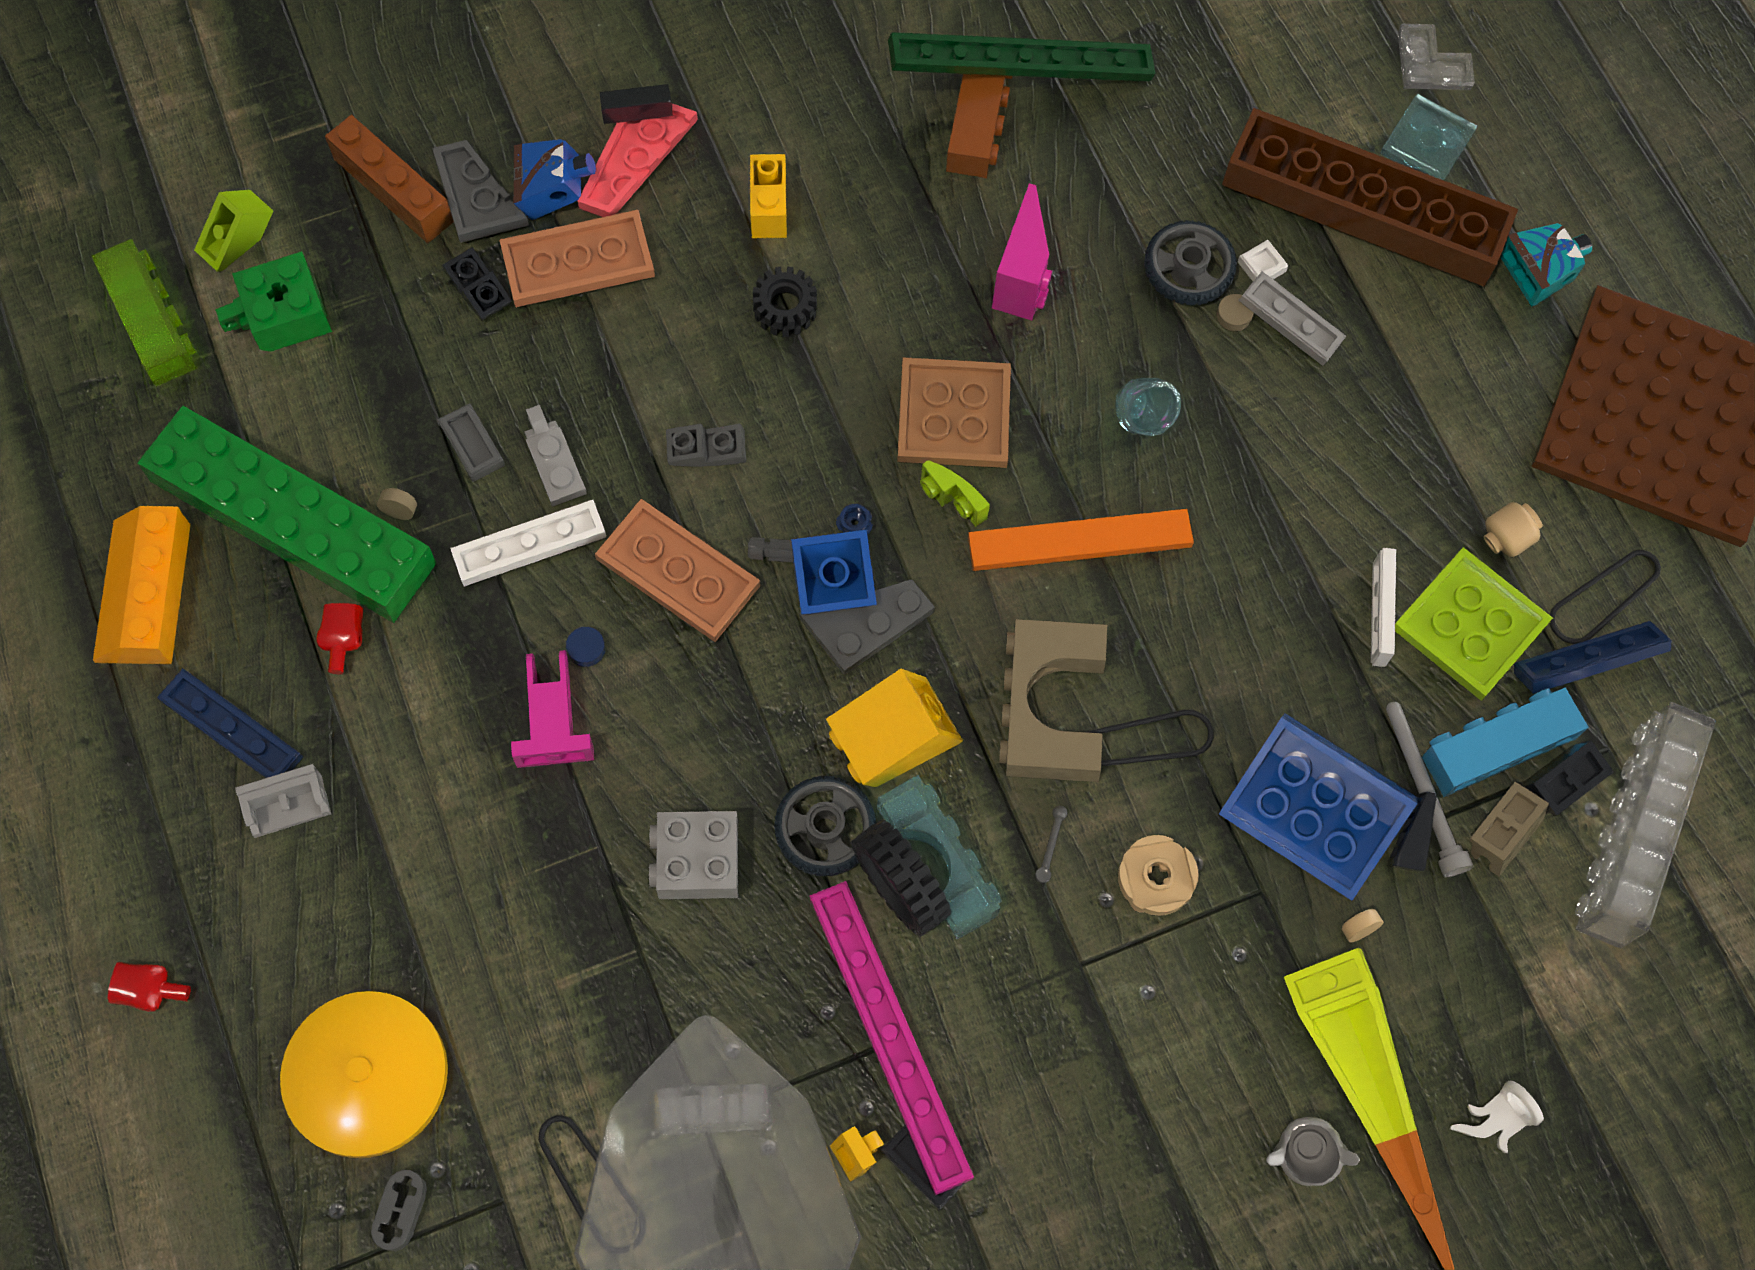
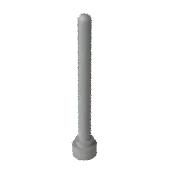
M1390 702L1386 707V711L1419 794L1432 792L1436 795L1402 707L1398 702ZM1437 797L1432 827L1442 850L1439 852L1441 859L1438 861L1443 877H1452L1467 872L1474 866L1468 851H1463L1461 845H1456Z

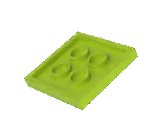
M1463 547L1395 623V632L1482 701L1553 617Z

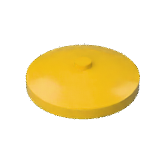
M365 991L346 994L317 1008L301 1023L293 1034L281 1065L280 1088L283 1103L294 1126L306 1139L330 1153L348 1158H370L384 1155L413 1140L434 1117L443 1099L447 1083L448 1064L446 1052L435 1026L410 1002L383 992Z

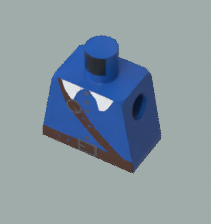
M561 139L514 145L513 203L531 220H534L578 201L581 197V178L596 172L593 157L589 153L579 156L566 141Z

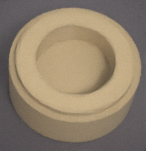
M1368 909L1345 922L1342 926V931L1349 942H1355L1376 931L1384 922L1375 909Z

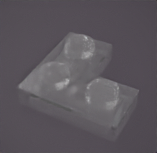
M1401 24L1398 37L1403 89H1472L1475 82L1472 53H1438L1435 24Z

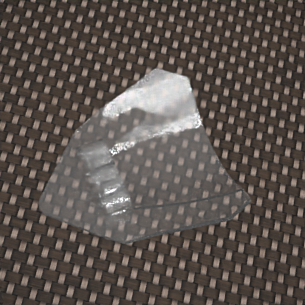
M705 1015L695 1019L611 1109L600 1146L574 1255L582 1270H849L861 1240V1235L808 1100L715 1017Z

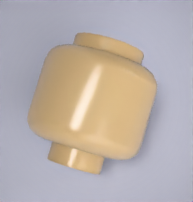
M1511 502L1486 519L1485 525L1488 533L1483 537L1495 554L1502 551L1509 557H1515L1539 541V529L1543 527V524L1536 512L1528 504L1520 505L1516 502Z

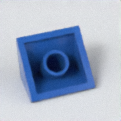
M867 530L791 539L795 582L801 615L877 605Z

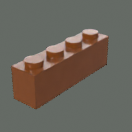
M963 74L948 148L946 172L987 178L989 165L996 166L999 145L993 144L994 137L1002 136L1005 116L999 115L1000 107L1007 108L1010 87L1004 86L1005 79H1012L1013 76Z
M352 114L325 135L334 160L427 244L454 222L447 199Z

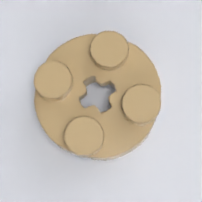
M1163 835L1147 836L1137 840L1124 854L1118 868V882L1122 894L1135 911L1157 916L1168 915L1180 910L1191 899L1198 883V867L1192 853L1186 847L1183 849L1178 843L1173 842L1174 839ZM1153 866H1158L1160 872L1168 873V878L1163 880V885H1157L1155 881L1148 878Z

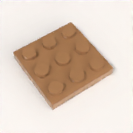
M903 358L897 462L925 463L929 460L944 465L1007 468L1011 363Z

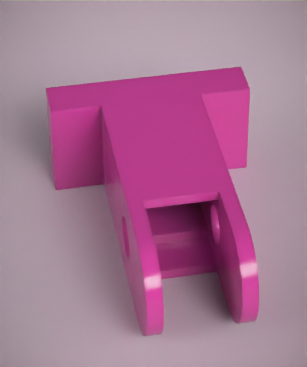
M566 650L559 651L560 681L537 684L534 654L526 655L531 740L511 742L512 758L517 768L594 760V746L590 734L573 735L570 675Z

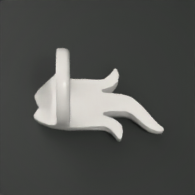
M1508 1081L1504 1084L1500 1093L1485 1106L1475 1107L1468 1105L1471 1115L1477 1117L1489 1115L1485 1122L1479 1126L1455 1124L1450 1127V1130L1479 1138H1486L1498 1131H1502L1497 1139V1147L1502 1152L1508 1153L1507 1143L1511 1136L1525 1126L1539 1125L1544 1118L1539 1105L1526 1089L1514 1081Z

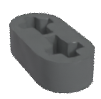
M401 1170L392 1175L386 1184L371 1230L373 1241L384 1250L394 1252L401 1250L409 1244L413 1236L427 1193L426 1182L419 1174L411 1170ZM408 1178L412 1179L411 1185L417 1189L415 1196L408 1195L403 1207L398 1208L402 1195L396 1191L398 1184L405 1185ZM396 1213H400L397 1227L403 1230L400 1238L393 1237L390 1243H386L387 1235L382 1233V1228L384 1225L391 1226Z

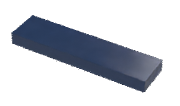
M1651 621L1516 662L1514 663V674L1535 694L1548 688L1551 689L1671 651V639Z
M183 668L157 697L161 703L264 778L293 770L303 758L299 752Z

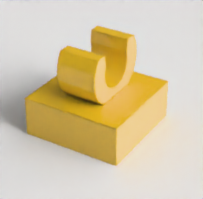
M854 1126L843 1132L830 1145V1148L851 1182L864 1175L876 1163L872 1154L877 1152V1149L883 1146L884 1143L876 1130L861 1137Z

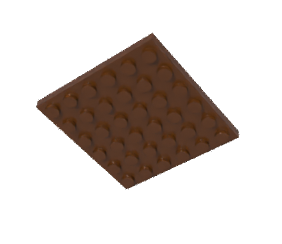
M1597 285L1589 301L1531 467L1742 547L1747 542L1755 517V343Z

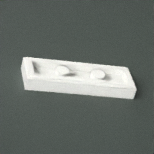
M1383 548L1373 562L1372 666L1385 667L1394 655L1396 549Z

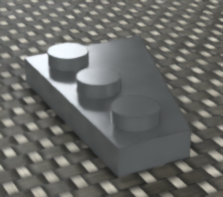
M467 140L432 148L460 243L529 226L525 214L518 210L511 201L510 195L503 186L501 187L490 174V169Z
M912 579L875 590L877 605L801 615L800 613V620L845 676L934 613V605Z

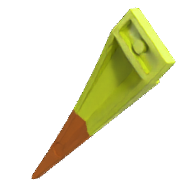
M1356 948L1284 976L1300 1019L1358 1114L1444 1270H1455L1378 987H1376L1362 950Z

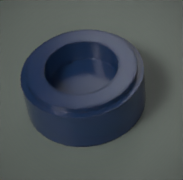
M580 627L568 636L566 649L573 663L582 667H589L597 664L603 658L605 643L602 635L596 629Z

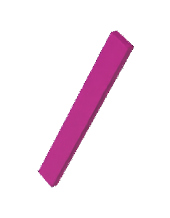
M844 881L810 895L811 904L935 1196L973 1180V1173L847 882Z

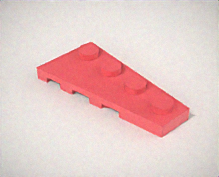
M672 104L673 116L617 123L596 163L595 174L590 175L581 193V197L578 199L579 209L602 217L617 214L697 122V112Z

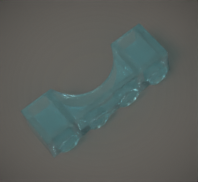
M919 775L878 797L877 809L883 819L901 833L903 839L925 842L934 847L944 858L949 871V882L943 892L951 909V915L945 921L958 940L998 917L1001 908L998 903L1002 902V899L991 881L985 883L978 872L981 869V865L975 853L970 848L965 850L957 837L961 834L953 818L950 815L944 817L937 806L940 803V799L934 787L929 782L924 785Z

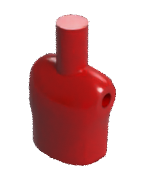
M330 603L323 606L322 622L316 640L320 649L330 651L328 672L331 674H343L346 652L357 650L362 645V617L364 608L360 605Z
M119 961L116 963L111 976L107 998L110 1004L154 1012L158 1010L163 998L187 1002L190 997L191 987L189 985L167 982L168 973L163 966L131 964Z

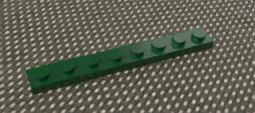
M891 32L888 38L892 71L1151 81L1156 74L1150 44Z

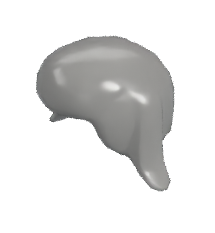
M1302 1117L1295 1119L1286 1126L1281 1134L1279 1143L1274 1148V1152L1267 1156L1266 1161L1270 1166L1281 1165L1285 1174L1293 1182L1304 1186H1321L1332 1182L1340 1174L1343 1165L1355 1166L1359 1163L1360 1158L1357 1154L1348 1150L1341 1141L1339 1133L1329 1122L1317 1117Z

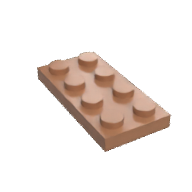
M639 210L500 239L515 307L655 277Z
M640 499L595 553L597 561L714 642L718 640L761 586L760 580L642 499Z

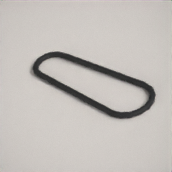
M1635 550L1556 603L1550 612V616L1553 617L1550 621V628L1558 638L1570 644L1590 640L1659 577L1661 571L1659 560L1651 552L1645 550ZM1643 555L1652 560L1655 565L1654 574L1586 636L1573 639L1559 631L1555 623V615L1560 607L1633 557Z
M1180 710L1085 732L1102 734L1184 715H1192L1199 718L1208 729L1207 741L1200 749L1101 761V766L1193 757L1204 753L1211 746L1214 739L1210 720L1195 710Z
M553 1116L547 1119L539 1130L538 1141L592 1241L601 1251L610 1255H622L631 1251L639 1243L643 1234L644 1221L640 1211L571 1118ZM564 1122L572 1128L635 1215L637 1233L629 1245L622 1248H610L599 1240L545 1142L546 1129L552 1123Z

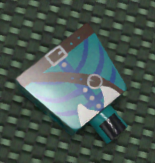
M1556 223L1508 235L1500 258L1532 307L1577 278L1585 265L1583 256L1592 252V243L1585 234L1571 238L1564 226Z

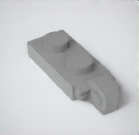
M540 405L526 409L532 429L525 431L526 443L552 507L586 495L585 486L556 420L547 423Z

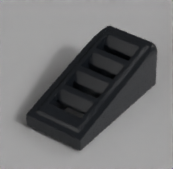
M1424 792L1420 793L1417 797V805L1407 818L1388 860V867L1415 872L1426 870L1437 798L1435 793Z

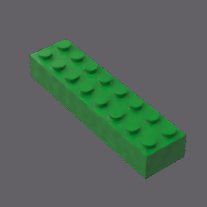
M185 406L179 409L137 463L153 484L392 623H395L437 564L428 545Z

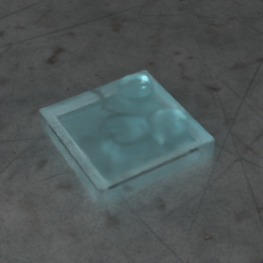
M1416 94L1384 144L1380 154L1392 161L1445 181L1478 126L1429 99Z

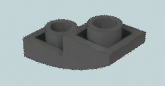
M700 423L666 429L667 460L669 465L702 467L746 462L745 431L741 424L705 429Z

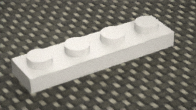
M593 500L450 549L464 586L606 538V533Z

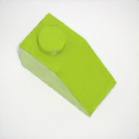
M251 190L219 192L194 251L217 272L225 270L261 240L273 210Z

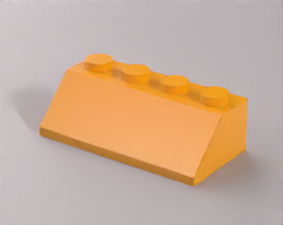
M139 506L113 521L93 656L95 663L172 664L190 533V523L179 507Z

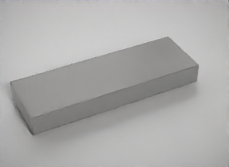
M1263 271L1260 272L1238 300L1322 366L1329 360L1346 337V335Z

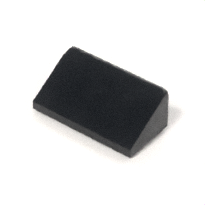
M669 84L600 92L604 124L673 116Z

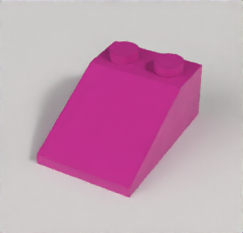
M1029 183L997 271L992 309L1032 321L1036 308L1042 310L1044 308L1053 271L1047 269L1049 251L1036 185Z

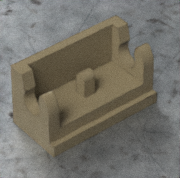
M1514 782L1471 836L1469 841L1473 843L1471 848L1473 858L1478 859L1480 855L1486 857L1490 861V871L1500 877L1544 821L1549 803L1522 785Z

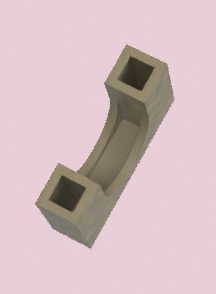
M1016 619L1015 632H1007L1006 655H1013V668H1005L1004 690L1011 691V704H1003L1001 727H1009L1008 740L1000 741L999 763L1007 764L1006 776L1099 782L1102 734L1059 731L1045 726L1031 712L1027 696L1032 686L1040 678L1053 672L1070 671L1104 674L1107 625Z

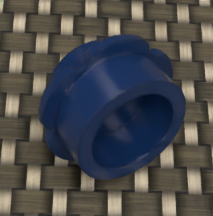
M850 504L837 517L836 525L838 530L843 533L867 530L868 535L873 526L870 522L872 515L864 506ZM853 520H857L858 524L852 525L851 522Z

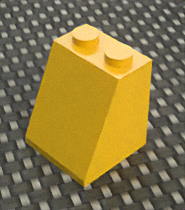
M902 668L826 718L832 729L829 731L832 742L840 751L843 750L850 761L847 764L850 774L859 784L862 783L872 787H878L963 742L928 679Z

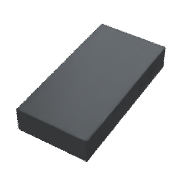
M470 403L437 419L472 482L505 466L504 460Z

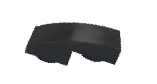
M473 247L442 265L450 281L481 321L512 303L511 298L494 273L489 272Z

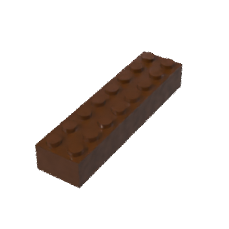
M1253 108L1228 163L1222 185L1483 287L1498 263L1518 209L1256 108Z

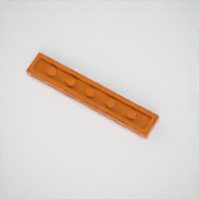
M1187 509L968 532L973 571L1192 548L1194 543Z

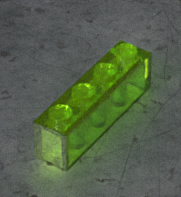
M129 239L92 255L91 257L136 352L155 386L157 387L197 369L191 358V355L197 352L188 334L180 335L177 329L183 323L173 305L167 307L163 300L169 297V294L160 277L153 279L150 271L156 269L147 250L139 251L133 239Z

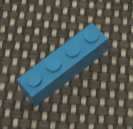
M1566 687L1553 693L1549 688L1531 696L1529 698L1530 703L1519 707L1517 703L1510 704L1496 712L1497 717L1486 722L1481 717L1466 724L1463 727L1464 732L1452 736L1450 732H1446L1432 739L1429 742L1431 747L1422 756V759L1443 797L1577 739L1589 727Z

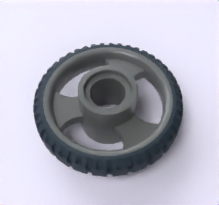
M1194 220L1174 222V224L1171 223L1160 229L1150 240L1144 260L1145 272L1152 286L1156 288V291L1161 295H1165L1164 297L1171 301L1175 300L1176 303H1186V305L1205 304L1225 293L1234 279L1237 259L1231 242L1228 238H1225V235L1220 230L1217 231L1211 225H1205L1206 223L1200 221L1194 222ZM1181 236H1193V238L1181 241L1176 247L1175 254L1166 253L1161 249L1171 239ZM1213 248L1218 250L1223 259V273L1219 279L1207 273V267L1211 258L1210 249ZM1185 261H1192V262H1194V263H1196V264H1195V265L1188 264V263L1185 262ZM1170 270L1171 276L1176 283L1185 287L1195 286L1196 290L1178 287L1168 281L1162 273Z
M834 776L812 777V779H806L791 788L778 806L774 824L776 840L785 858L799 870L816 876L839 875L856 867L860 862L855 857V852L842 841L845 834L844 814L851 809L857 808L862 818V832L875 824V813L867 796L853 783H849L845 779L835 778ZM819 791L833 792L832 802H819L813 805L807 812V815L799 814L794 810L795 805L809 794ZM821 819H830L836 824V827L829 833H822L815 828V824ZM799 833H806L807 839L814 847L828 851L827 860L817 861L808 858L794 846L790 838Z

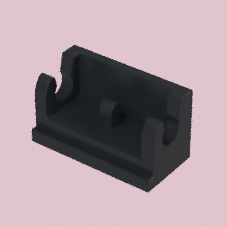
M1592 740L1570 746L1520 785L1549 803L1546 814L1551 813L1553 816H1557L1614 773V771Z

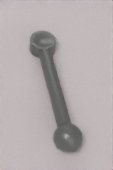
M1056 806L1052 811L1054 822L1041 868L1035 873L1037 882L1041 884L1047 883L1051 878L1049 867L1062 820L1068 815L1067 809L1064 806Z

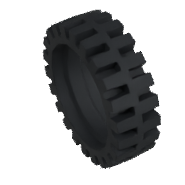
M883 819L879 820L851 841L852 850L855 852L854 855L861 863L862 870L869 876L867 878L871 884L876 887L880 897L885 899L891 911L895 912L896 917L903 921L904 925L909 930L911 929L915 935L919 937L925 935L951 915L949 902L945 899L946 896L943 890L938 887L940 885L936 878L930 874L931 870L921 861V856L912 849L907 839H903L901 833L894 829L889 822Z

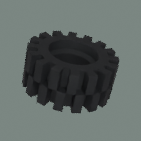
M780 266L775 267L774 275L768 270L764 272V280L760 277L757 279L756 287H753L752 292L753 312L755 313L756 321L761 322V328L766 331L770 326L771 334L777 336L778 330H782L783 337H789V330H793L794 334L798 335L801 333V326L805 330L810 327V320H815L817 311L816 286H813V280L810 276L805 279V272L800 269L795 275L794 267L787 266V272H782ZM790 293L798 298L799 303L793 309L779 310L773 307L771 300L777 294Z

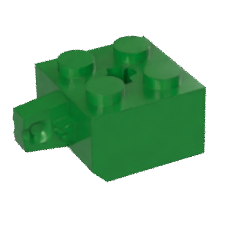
M302 251L232 273L239 297L233 299L232 303L215 309L224 332L240 328L243 330L250 329L259 349L272 352L332 332L313 274Z

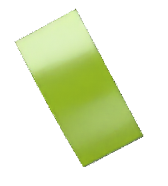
M929 460L922 464L920 484L929 498L933 499L935 497L942 507L954 500V506L960 516L964 519L969 518L975 527L988 519L990 504L971 484L940 464Z

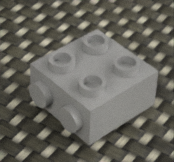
M737 811L657 812V825H650L649 833L650 849H657L656 863L649 864V886L656 887L658 898H738Z

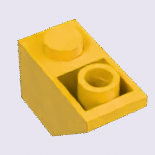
M785 154L750 155L752 238H787Z

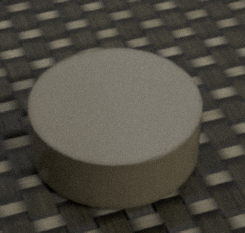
M1230 294L1224 297L1217 309L1216 315L1219 324L1230 331H1241L1247 328L1254 312L1238 301L1242 296L1240 294Z
M388 488L381 492L377 507L387 516L400 520H409L414 515L417 502L412 495L403 490Z

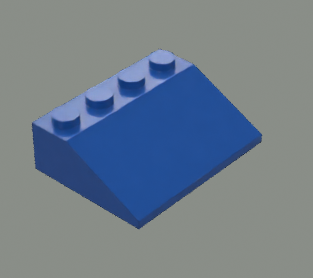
M1284 713L1219 812V815L1352 901L1417 805L1418 798Z

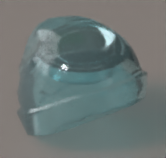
M1137 378L1130 380L1119 390L1115 402L1116 415L1121 426L1131 433L1142 436H1154L1164 433L1174 424L1181 408L1179 391L1169 382L1159 378Z

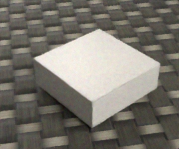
M1269 240L1240 255L1238 259L1239 265L1252 281L1256 279L1261 271L1275 279L1284 274L1289 266Z

